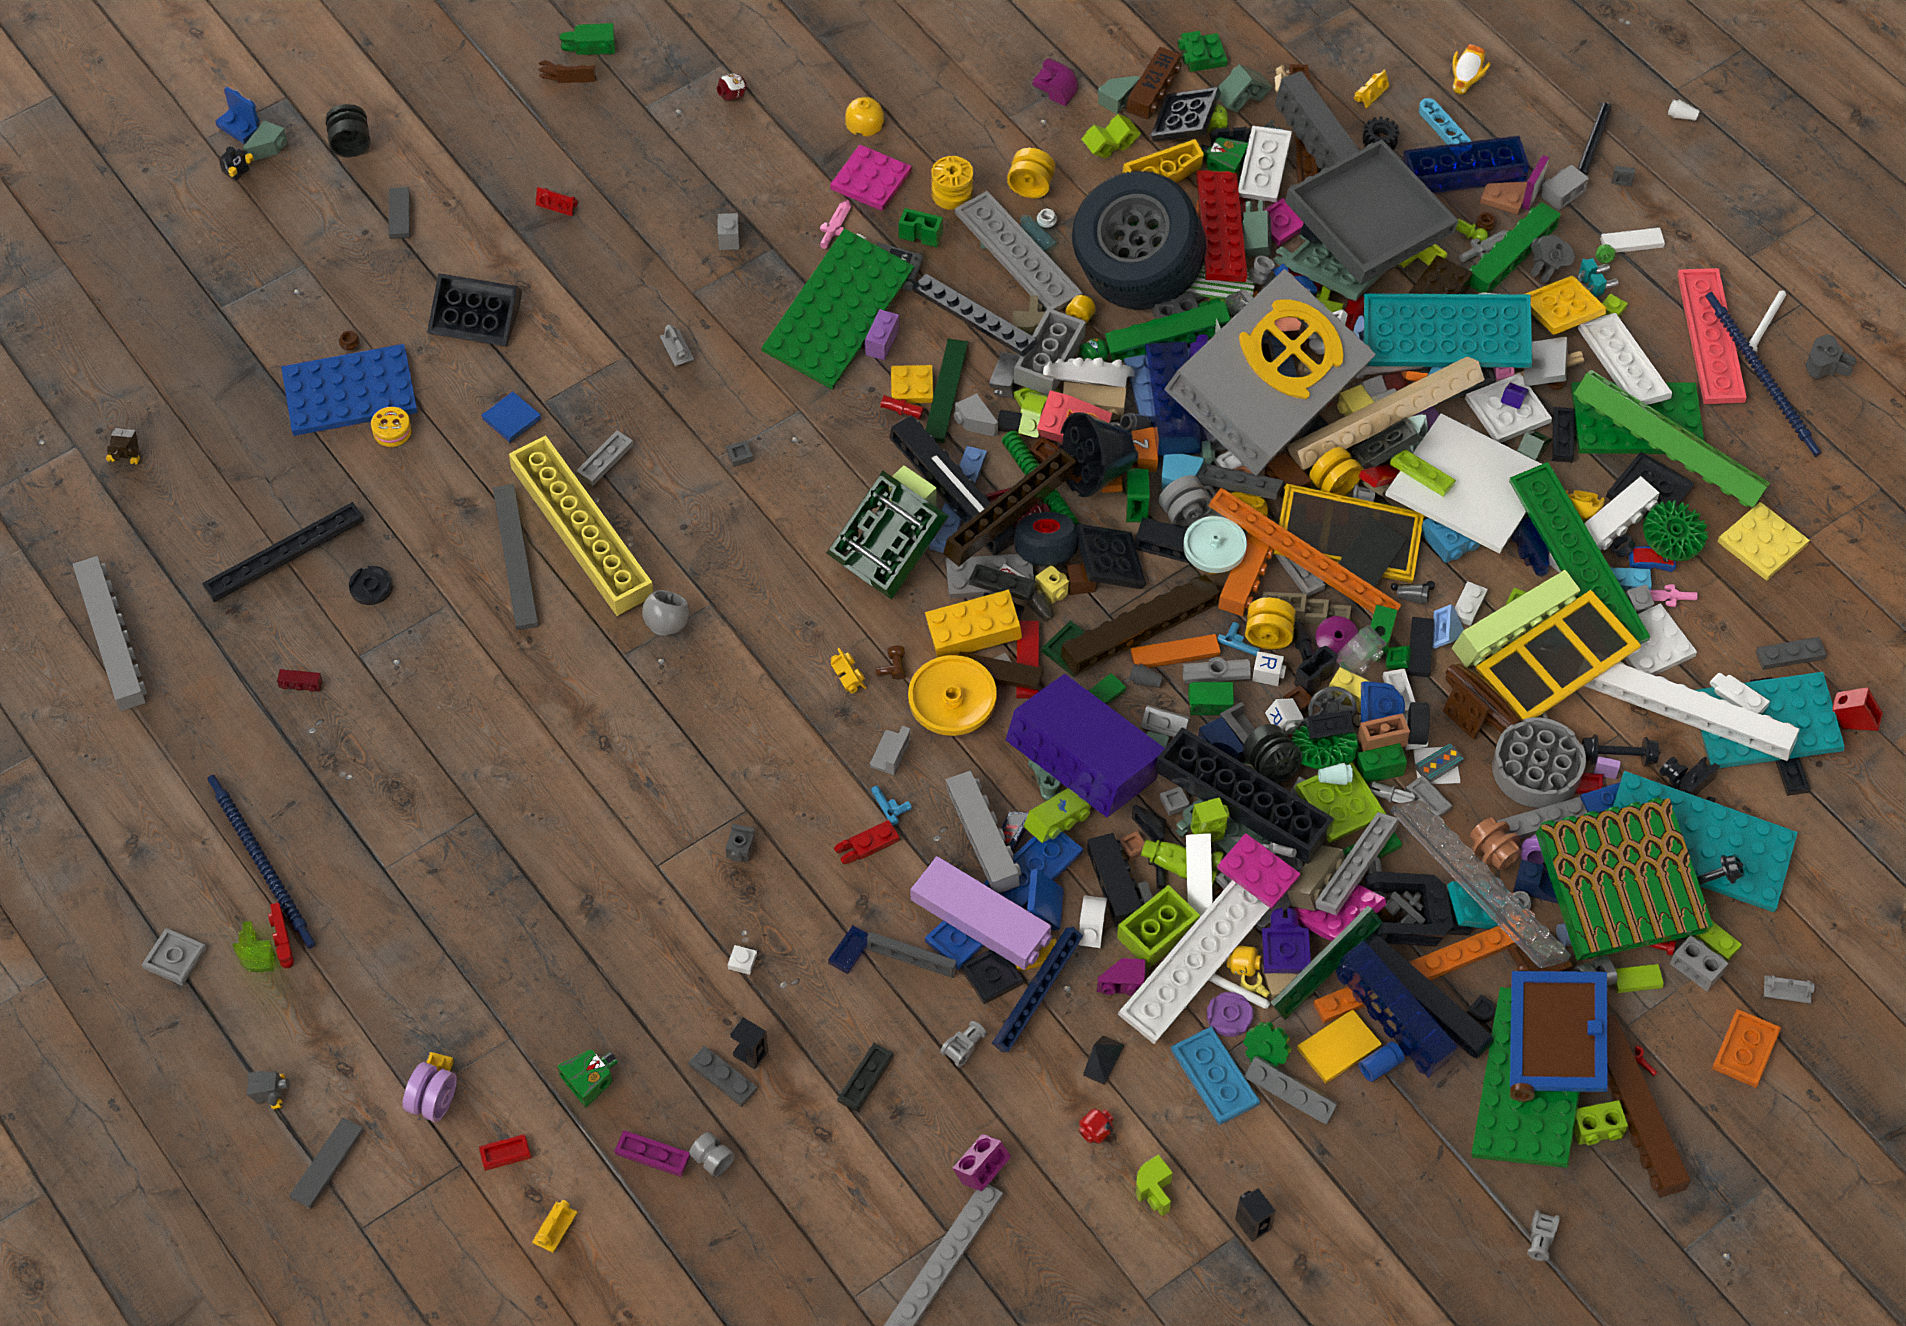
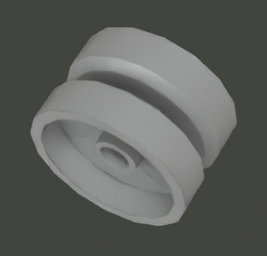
M1188 475L1176 479L1159 496V504L1168 514L1173 525L1175 524L1179 527H1190L1195 521L1205 518L1212 510L1208 506L1212 498L1204 490V486L1197 476Z

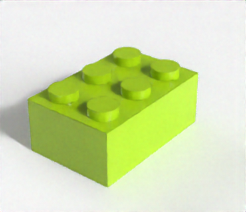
M1168 885L1118 925L1117 939L1138 959H1145V966L1149 969L1179 943L1197 922L1200 915Z

